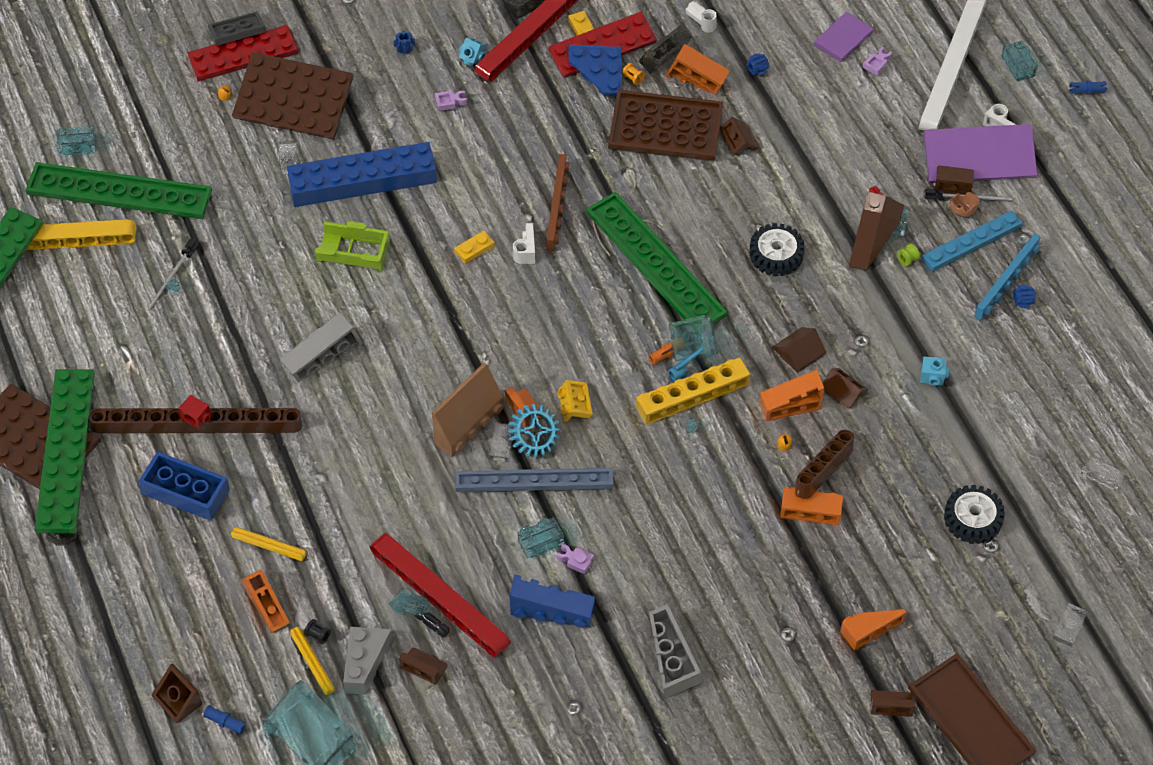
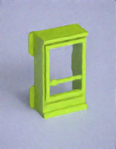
M324 221L323 240L321 246L315 249L317 262L327 261L382 271L390 244L389 231L366 228L365 223L349 221L345 225ZM341 239L351 240L347 252L338 251ZM360 241L380 244L378 256L350 253L353 242Z

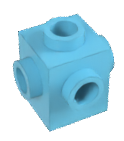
M465 38L464 43L459 49V58L464 60L463 63L470 66L478 64L486 55L487 44L474 38Z
M923 356L920 383L943 385L944 379L949 376V367H946V359Z

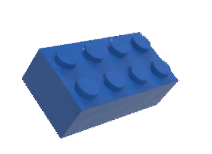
M158 451L138 481L142 495L212 521L230 491L227 477Z

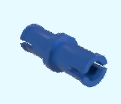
M1090 80L1070 82L1069 88L1072 89H1069L1071 94L1105 93L1107 87L1104 86L1107 83L1106 81L1091 82Z
M208 705L204 711V718L219 724V727H226L239 735L243 733L246 727L245 722L232 717L231 713H224L211 705Z

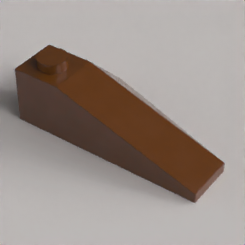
M872 192L867 193L849 267L865 271L869 269L894 229L900 223L904 208L903 204L885 195Z

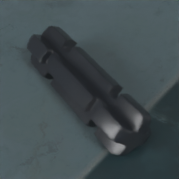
M419 607L415 611V617L420 621L423 620L422 623L434 632L437 631V634L441 637H446L450 632L447 625L441 624V621L431 613H426L427 610L423 607Z

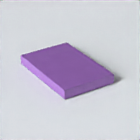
M845 12L814 41V46L842 62L873 33V28Z

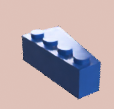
M514 574L510 591V615H514L517 618H533L537 621H552L560 625L571 624L579 628L591 627L595 607L594 596L573 590L563 592L559 586L550 585L545 587L539 585L537 580L531 579L530 582L521 580V576Z

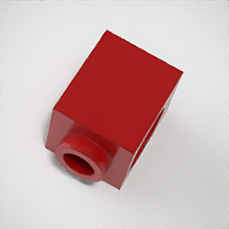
M189 395L178 408L181 419L198 429L207 424L211 418L209 405L192 395Z

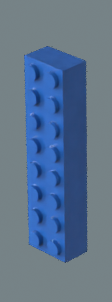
M430 142L287 166L294 207L437 183L436 167Z

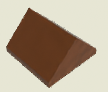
M801 327L773 346V349L797 373L826 354V350L815 328Z
M170 664L151 695L176 723L181 722L203 705L199 691L174 664Z

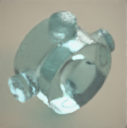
M177 280L167 282V291L177 292L180 290L179 286L181 283Z
M693 418L688 422L686 426L688 433L696 431L699 425L696 422L697 419Z

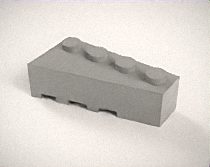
M340 312L336 316L331 317L325 325L317 328L307 339L302 340L293 350L288 351L280 360L296 381L300 382L319 371L322 364L329 365L334 362V357L341 353L343 356L350 352L349 348L354 345L359 347L363 342L353 326Z
M668 604L649 612L665 699L703 683L701 671Z

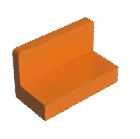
M512 386L505 389V400L517 416H519L517 410L521 409L524 412L523 408L526 405L530 409L531 405L535 404L536 410L539 406L525 388L518 392H515ZM531 415L523 419L522 423L525 427L529 425Z

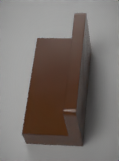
M731 117L720 127L734 155H740L747 147L755 150L758 148L745 122Z
M938 165L934 189L936 192L943 190V193L947 194L959 193L966 195L967 192H972L974 170Z
M831 368L823 381L824 391L847 408H852L857 398L865 396L868 391L866 387L840 368Z
M414 647L410 649L408 654L403 652L399 657L401 669L434 685L438 683L447 668V663Z
M871 691V714L913 716L915 700H913L911 692Z

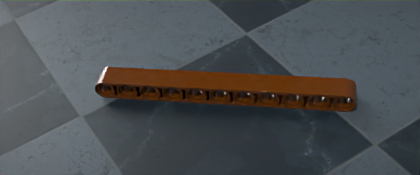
M98 408L89 413L92 430L99 434L296 433L302 428L301 414L296 408H210L211 418L200 429L182 420L178 408Z

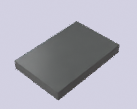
M257 11L208 24L209 32L216 46L267 32L266 26Z

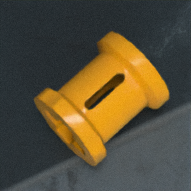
M628 63L623 68L622 76L628 77L632 80L633 84L639 85L644 80L645 72L639 71L634 67V64Z

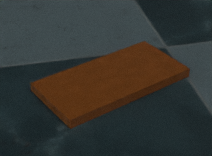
M958 653L908 686L910 692L968 765H1019L1035 754V748Z

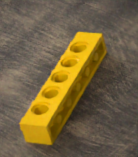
M740 357L730 359L721 365L712 366L703 372L694 373L685 379H678L672 384L660 386L656 390L640 394L636 397V409L645 425H648L748 386L750 383V373Z

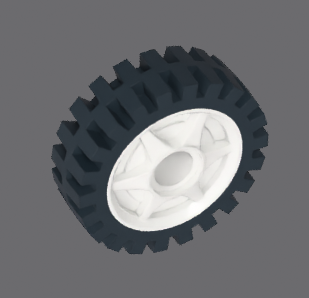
M773 223L772 227L770 224H767L765 228L763 226L760 227L759 231L756 230L754 235H752L749 255L751 262L754 263V267H759L760 272L763 273L766 270L767 275H770L772 272L773 276H777L778 273L781 276H785V272L789 275L792 273V270L796 271L798 266L800 267L804 257V240L801 234H797L798 231L796 229L792 230V227L789 225L784 228L785 224L782 223L780 227L777 226V223Z
M968 485L963 486V489H956V492H953L947 500L944 512L945 525L949 527L950 533L954 532V537L958 538L961 536V541L963 542L966 539H969L970 544H973L974 540H976L977 544H981L982 540L988 542L990 538L993 539L999 533L1005 516L1002 500L1000 498L997 499L998 495L996 493L991 494L990 489L987 488L984 491V486H979V489H976V485H971L970 489Z

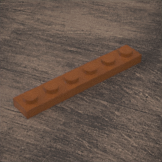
M559 154L547 233V251L553 252L555 244H559V233H557V230H561L559 215H563L564 205L561 204V201H565L566 190H563V187H567L568 176H565V173H569L570 162H566V154Z

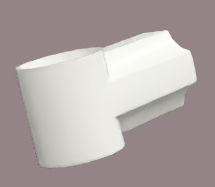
M692 1L689 3L685 10L686 14L698 22L704 32L710 33L715 31L717 28L716 12L711 9H705L697 2Z

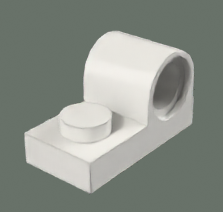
M1003 104L993 105L985 113L983 121L984 126L1015 125V123L1007 120L1008 109Z
M526 223V231H522L523 239H518L513 243V259L519 264H535L533 223Z

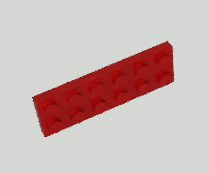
M641 11L548 47V51L562 77L565 78L579 72L568 63L569 44L621 47V56L656 43L657 38Z
M288 25L266 30L267 32L217 46L215 44L187 52L197 82L247 68L252 52L279 58L298 54L297 46Z

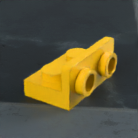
M566 380L558 389L563 420L568 422L572 416L590 419L593 413L587 383Z

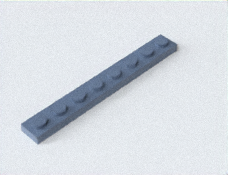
M613 468L455 471L456 492L613 489Z

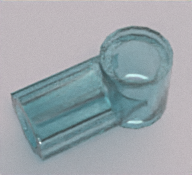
M401 588L389 602V605L400 615H403L405 612L424 615L428 611L429 602L426 598L414 595L406 588Z

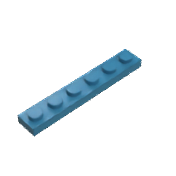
M1011 210L923 254L921 260L933 272L1021 228L1023 222Z
M1035 233L1032 235L978 304L975 318L981 321L985 315L988 316L991 313L994 303H999L1004 290H1009L1012 280L1014 278L1017 279L1021 274L1022 267H1027L1031 256L1038 253L1041 247L1039 245L1040 236Z

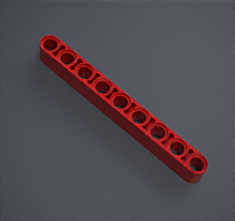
M545 0L479 61L475 67V73L488 82H492L578 0Z
M383 533L369 546L371 552L492 657L496 658L511 644L510 639L504 632L390 535Z

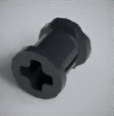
M315 619L310 620L304 630V635L315 638L322 645L331 634L330 628H324Z

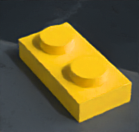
M585 11L568 15V21L576 35L594 29Z
M483 230L456 246L454 253L466 264L495 247V242Z

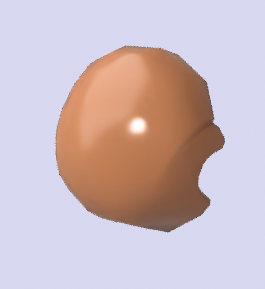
M967 192L964 196H960L958 193L950 200V209L959 217H970L976 213L980 200L971 192Z

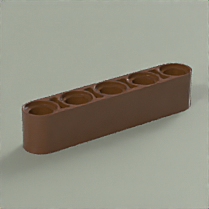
M840 430L798 474L795 486L797 497L802 499L810 498L852 453L854 434L851 431Z

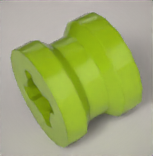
M910 243L905 249L897 251V257L902 265L909 266L912 261L920 259V253L917 247Z

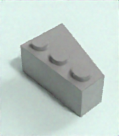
M350 627L343 679L346 694L366 695L377 673L376 671L393 641L391 629Z

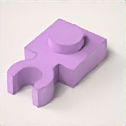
M881 47L878 55L872 53L863 63V68L878 75L887 66L892 52L883 54L884 47Z
M452 91L435 93L438 111L455 109V104L466 105L465 91H458L456 94H453Z
M562 544L561 550L566 553L560 554L557 552L556 558L562 562L568 561L567 567L586 574L594 560V555L577 547L573 552L569 546Z

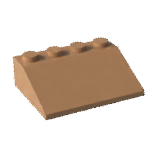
M483 363L432 412L434 444L451 457L456 452H460L469 440L474 439L478 431L482 427H486L495 415L500 414L503 409V396L486 363Z

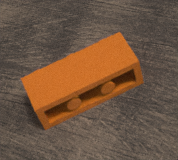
M784 487L780 518L839 526L843 495L816 491L810 498L802 499L796 496L795 487Z

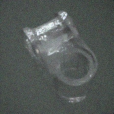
M298 141L279 142L278 158L281 163V172L288 175L287 166L297 164L299 157Z

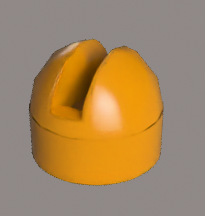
M223 85L218 89L219 99L228 101L232 98L233 94L229 86Z
M782 434L778 437V449L788 451L792 448L793 441L790 435Z

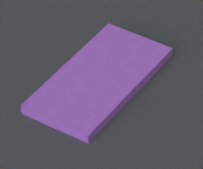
M1032 124L930 129L923 132L928 183L936 182L938 165L973 169V181L1037 177Z

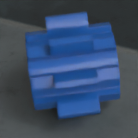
M402 31L396 34V40H393L394 47H397V52L400 54H407L413 51L415 39L412 38L410 32Z
M760 53L750 56V59L747 60L748 70L752 75L756 76L767 73L766 70L769 69L767 57Z
M1018 285V288L1014 289L1013 292L1014 304L1021 308H1029L1030 304H1035L1034 288L1027 285Z

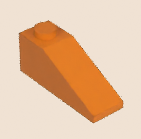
M262 569L240 580L271 633L290 623Z
M904 609L858 613L853 617L848 616L842 622L840 633L855 651L903 623L906 611Z

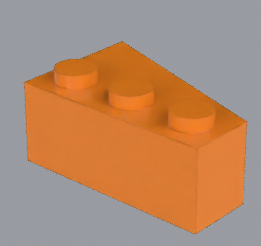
M684 44L665 77L670 78L673 76L681 79L680 82L684 84L687 81L696 84V88L716 94L730 70Z
M818 370L760 392L759 404L766 422L821 410L824 386Z

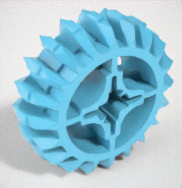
M532 404L530 409L526 405L523 408L524 412L521 409L517 410L519 416L512 415V419L516 422H509V425L514 427L508 430V433L514 434L509 440H516V443L513 444L514 448L519 445L521 446L518 450L519 453L526 449L525 456H529L531 451L533 457H537L538 452L543 456L545 455L544 449L547 452L551 451L549 445L553 447L557 445L553 439L558 440L560 436L555 435V432L561 431L560 428H555L559 421L553 422L552 419L556 415L551 414L549 416V408L543 412V405H539L537 410L535 404ZM531 415L529 425L525 428H520L523 419ZM537 416L543 418L548 427L541 426ZM534 426H536L535 428L543 431H539L538 433H535L533 435L531 431L526 430H530L531 428H534ZM548 433L546 441L538 446L540 435ZM520 434L527 435L532 446L526 444Z

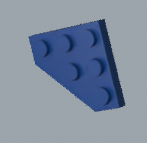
M569 44L568 63L573 68L575 67L590 84L595 85L603 96H617L618 90H622L621 47Z

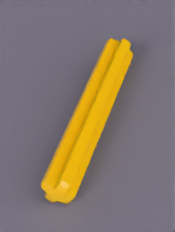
M234 527L231 532L232 538L299 561H303L306 556L304 549L239 527Z
M295 627L291 629L290 633L324 694L328 696L334 693V685L301 628Z

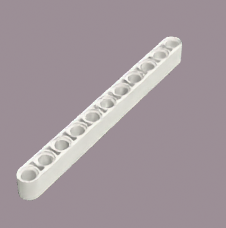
M967 0L923 112L919 130L939 128L987 0Z

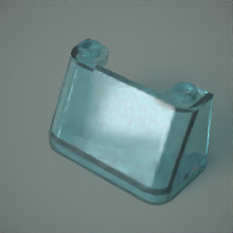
M302 680L294 684L263 719L264 725H262L264 731L269 736L271 734L273 736L278 735L302 761V765H339L356 752L354 739L349 729Z

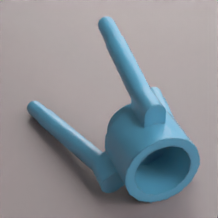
M700 348L693 354H690L679 364L668 370V374L673 382L678 379L687 378L686 374H688L685 365L698 356L704 348Z

